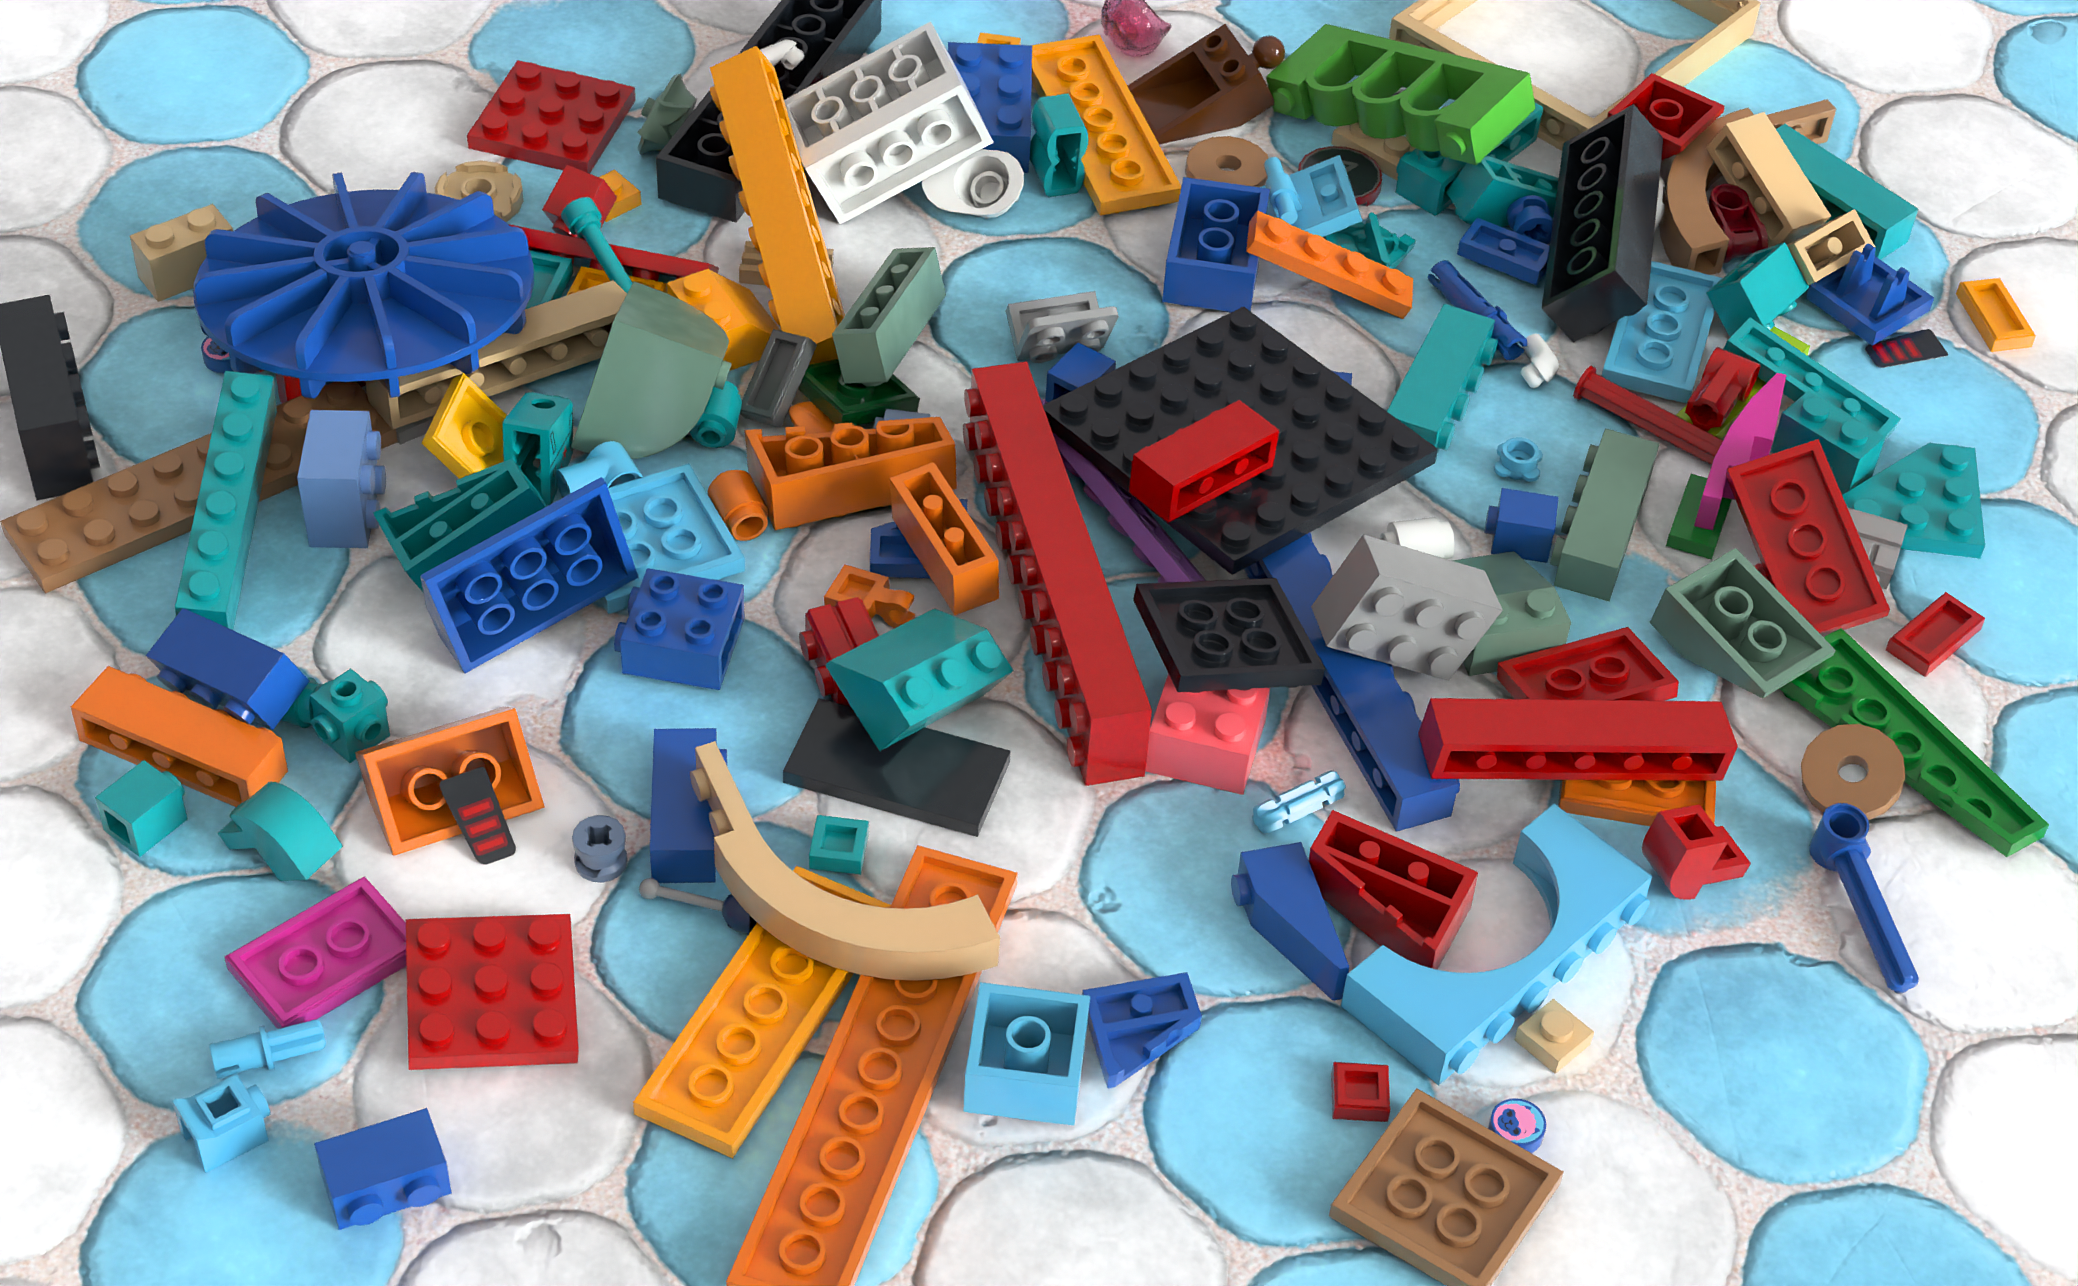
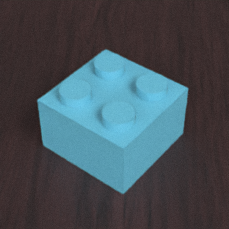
M980 982L965 1072L963 1112L1074 1126L1087 1035L1090 996Z

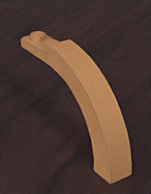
M1826 99L1768 114L1767 117L1775 129L1786 124L1816 144H1821L1828 140L1836 108ZM1744 108L1716 119L1681 153L1677 154L1672 162L1666 183V191L1662 199L1665 209L1659 223L1661 241L1672 266L1709 275L1721 272L1730 239L1713 217L1707 202L1706 192L1723 175L1706 147L1727 123L1754 115L1749 108Z

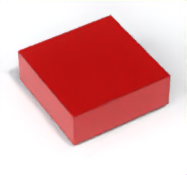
M1333 1062L1331 1072L1333 1119L1388 1122L1390 1115L1388 1065Z

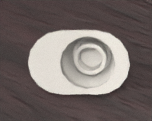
M980 149L922 180V188L927 199L937 208L987 219L1004 214L1014 202H1018L1024 185V172L1019 161L1011 154L998 150Z

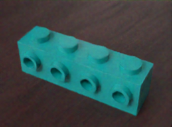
M1535 103L1536 109L1487 156L1508 162L1537 140L1543 107ZM1418 149L1408 151L1401 157L1396 168L1398 179L1395 193L1432 215L1437 216L1453 204L1446 191L1467 163L1443 157L1440 151L1430 152Z

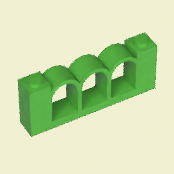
M1329 24L1322 26L1266 76L1268 88L1274 98V106H1272L1274 112L1307 120L1313 114L1318 122L1327 126H1346L1358 122L1362 132L1372 138L1389 139L1406 134L1409 144L1418 150L1440 151L1443 157L1477 165L1536 109L1529 72ZM1355 75L1359 76L1352 82L1348 83ZM1401 87L1407 88L1401 93L1394 95ZM1447 100H1456L1447 107L1439 109Z

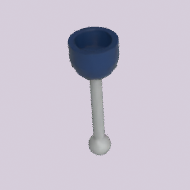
M653 878L643 880L639 886V892L645 899H654L659 896L721 911L727 925L739 933L749 935L757 923L741 907L732 894L728 895L724 901L660 886L659 882Z

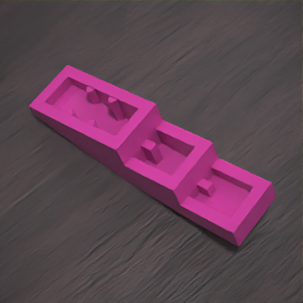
M1776 373L1750 399L1729 428L1713 460L1694 524L1695 527L1713 530L1722 497L1735 500L1725 476L1727 468L1769 455L1774 439L1786 374Z

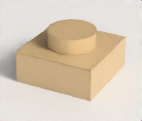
M1553 998L1517 1028L1514 1040L1556 1074L1591 1044L1594 1031Z

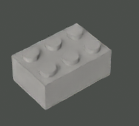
M1365 534L1361 536L1311 606L1327 647L1448 681L1503 611L1484 570Z

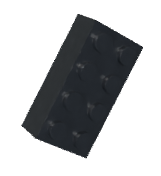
M50 294L0 304V347L18 433L36 501L61 496L94 482L91 469L100 468L94 440L84 441V437L93 436L73 348L71 342L61 343L63 340L70 339L64 311L54 313Z

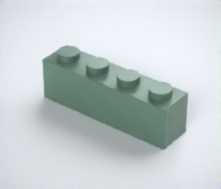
M935 247L893 249L832 333L844 383H862L865 386H877L888 382L946 296Z
M1605 428L1599 446L1590 444L1583 471L1588 472L1589 476L1579 475L1572 502L1579 503L1578 507L1568 506L1561 533L1568 534L1567 538L1557 537L1552 552L1550 564L1558 566L1554 586L1610 601L1651 478L1660 443Z

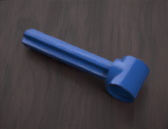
M1846 803L1833 804L1825 810L1809 845L1810 854L1814 861L1823 868L1838 872L1888 988L1894 990L1897 994L1905 993L1918 985L1919 977L1867 863V859L1871 854V849L1865 838L1869 831V821L1866 815L1853 805Z

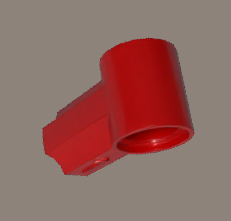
M1716 347L1706 364L1700 384L1687 402L1685 413L1691 418L1692 423L1705 431H1709L1714 427L1721 428L1738 400L1744 402L1748 398L1758 377L1760 364Z

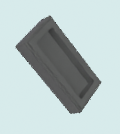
M773 329L742 399L740 415L745 419L781 428L817 344L808 337Z

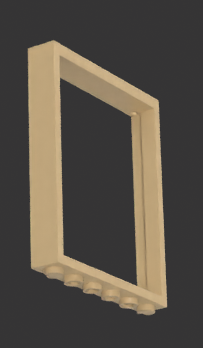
M1418 0L1392 18L1389 39L1495 64L1435 30L1477 0ZM1672 0L1718 26L1654 74L1682 87L1686 86L1753 35L1761 2L1758 0ZM1532 84L1534 101L1543 107L1537 137L1562 151L1564 142L1606 120L1608 112L1630 92L1595 118H1591Z

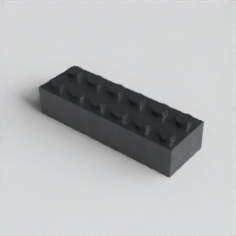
M1634 104L1563 143L1541 309L1573 343L1589 334L1599 333L1607 325L1625 316L1636 314L1648 302L1663 137Z

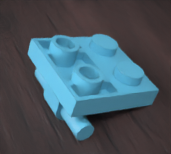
M1340 155L1291 175L1284 173L1281 161L1277 157L1268 158L1264 162L1267 180L1265 185L1260 188L1270 189L1267 215L1280 218L1292 226L1321 237L1363 221Z

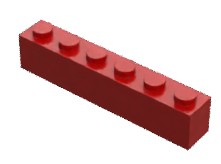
M1430 698L1418 732L1431 779L1723 781L1738 748L1721 701Z

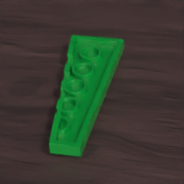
M1842 628L1824 636L1825 640L1836 650L1832 657L1779 688L1788 699L1798 702L1831 728L1837 725L1861 724L1880 730L1895 742L1903 755L1905 768L1904 782L2005 857H2009L2044 837L2049 824Z

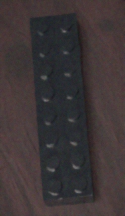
M781 0L740 53L755 46L763 49L785 39L793 40L797 43L795 46L804 53V59L793 70L786 69L781 61L774 66L783 99L785 100L858 61L881 31L882 0ZM709 90L656 157L658 198L737 223L745 212L738 195L743 190V187L730 166L729 157L734 154L732 147L723 137L719 122L724 120L723 114L715 105Z

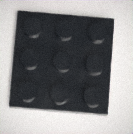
M1276 578L1136 584L1133 601L1177 692L1199 693L1213 690H1249L1251 688L1270 687L1294 688L1322 684L1325 667Z

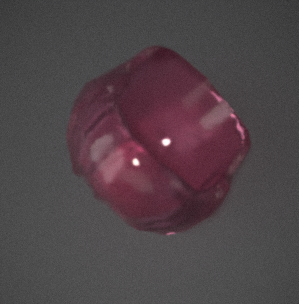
M1105 0L1101 10V24L1105 35L1108 36L1115 47L1131 57L1145 56L1154 52L1172 28L1171 24L1163 21L1149 7L1145 0Z

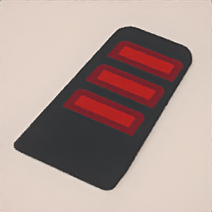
M1930 329L1879 341L1873 346L1869 344L1865 347V351L1879 368L1948 356L1947 351Z
M484 767L473 769L439 783L442 794L475 859L479 863L487 865L512 856L515 853V843Z

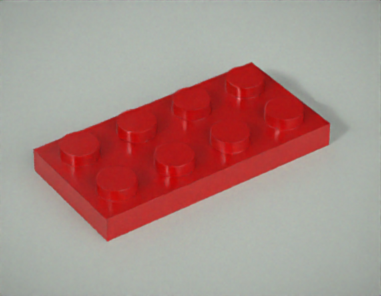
M1819 439L1727 468L1725 476L1768 581L1823 637L1841 628L1846 630L1888 616L1890 612L1889 605Z

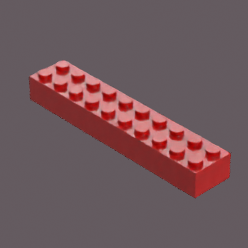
M1026 361L972 369L971 389L964 390L965 408L968 417H970V423L963 424L964 444L967 451H974L975 453L973 464L977 483H985L986 486L984 499L987 514L989 517L996 516L997 519L995 531L998 547L1000 550H1007L1009 555L1007 556V571L1010 583L1012 585L1018 584L1020 588L1018 601L1023 620L1030 619L1032 624L1030 639L1033 652L1036 656L1042 655L1044 660L1042 675L1046 691H1054L1056 696L1054 709L1059 729H1067L1069 735L1067 738V751L1072 767L1079 766L1085 786L1144 777L1152 709L1028 363Z

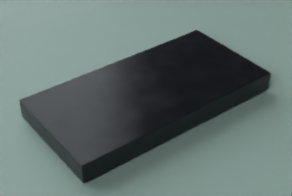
M819 698L783 770V783L978 837L1009 766L1011 751L926 727L879 751L852 707Z

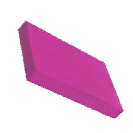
M364 876L224 957L226 967L275 1027L280 1029L316 1020L406 967V922Z

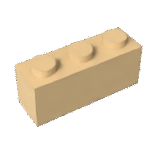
M1765 112L1727 123L1706 147L1728 184L1741 187L1749 195V199L1760 221L1765 225L1768 235V247L1783 242L1788 245L1820 227L1831 217Z

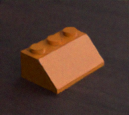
M504 706L355 752L371 806L392 855L401 854L463 834L442 794L439 783L479 767H484L487 771L505 820L545 808L517 712L512 707Z

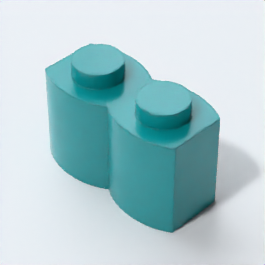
M1069 94L1039 97L1032 112V124L1036 133L1030 142L1029 159L1048 197L1076 194L1080 190L1085 177V169L1081 158L1087 150L1088 131Z

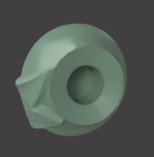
M681 73L672 77L665 90L656 100L649 97L645 103L641 115L647 119L642 128L638 130L639 135L642 136L638 145L639 154L656 150L661 151L693 112L697 99L687 90Z

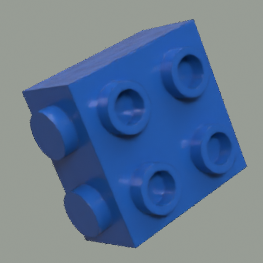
M647 568L640 587L634 586L631 590L628 601L629 617L627 622H620L615 633L614 650L621 652L622 673L720 690L745 619L744 585Z

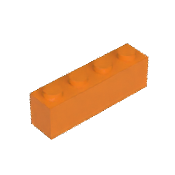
M107 666L71 706L79 741L136 765L145 760L161 773L163 771L172 773L181 784L235 807L251 798L266 783H279L288 772L282 738L271 730L264 727L257 728L235 719L224 710H214L190 700L181 692H170L147 682L143 677L134 673L127 674Z

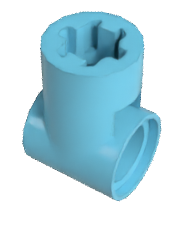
M614 441L604 442L596 446L589 453L586 460L556 470V481L562 498L600 477L604 479L608 488L643 477L623 445Z

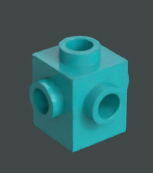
M351 668L334 680L326 682L310 695L314 718L311 720L313 730L325 744L329 745L349 763L357 759L355 752L374 747L390 737L386 712L388 699L384 691L376 682L372 680L367 682Z

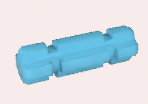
M1330 770L1315 777L1316 783L1313 780L1306 781L1275 796L1276 802L1273 799H1268L1253 808V822L1262 833L1268 834L1283 827L1281 821L1289 824L1323 808L1321 802L1329 805L1343 798L1345 795L1344 789L1346 788L1345 782L1336 771Z

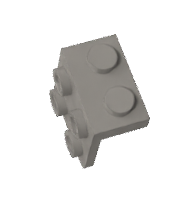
M1095 291L1008 304L1006 308L1017 361L1031 359L1034 363L1047 362L1056 358L1058 354H1065L1078 342L1097 352L1100 351L1101 348H1104L1119 317L1117 308L1114 306L1099 308Z

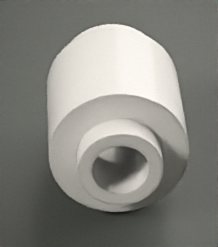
M1436 517L1390 522L1387 526V532L1381 533L1380 536L1381 540L1444 559H1451L1454 554L1452 527L1448 521H1438Z

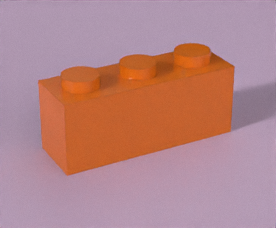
M932 462L891 477L892 519L953 614L958 615L999 599L998 558L936 464Z

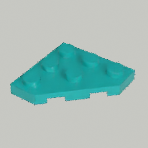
M1929 442L1842 495L1848 508L1907 524L1900 549L1979 559L1982 556L1985 548V537L1975 448Z

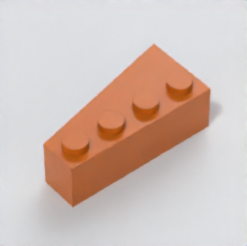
M941 417L878 421L876 429H864L854 426L852 423L834 424L833 432L805 433V426L785 427L786 435L762 436V429L744 430L748 473L751 475L767 506L768 517L774 530L798 527L805 523L832 517H842L849 513L875 507L891 505L890 478L932 462L936 464L951 489H957L955 442Z

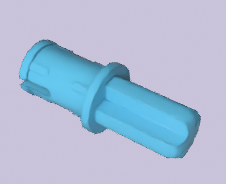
M312 1020L266 1032L265 1026H260V1032L232 1040L214 1042L209 1044L217 1079H221L242 1071L268 1066L269 1070L275 1069L273 1062L322 1050L326 1045V1040L320 1021Z

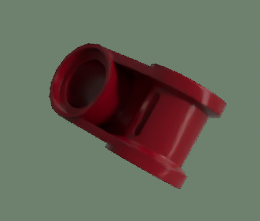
M1721 184L1713 188L1708 205L1717 224L1730 239L1723 264L1729 263L1732 258L1748 257L1751 253L1768 248V235L1765 225L1760 221L1747 192L1733 184Z

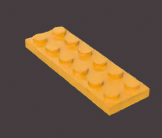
M1100 34L1032 45V83L1039 97L1069 94L1088 131L1087 150L1081 158L1085 169L1083 184L1099 215L1116 214L1178 202L1181 184Z
M797 865L793 870L806 881L838 897L866 905L890 908L891 906L888 903ZM756 923L633 1101L634 1115L733 1159L854 973L831 967L805 956L781 942Z

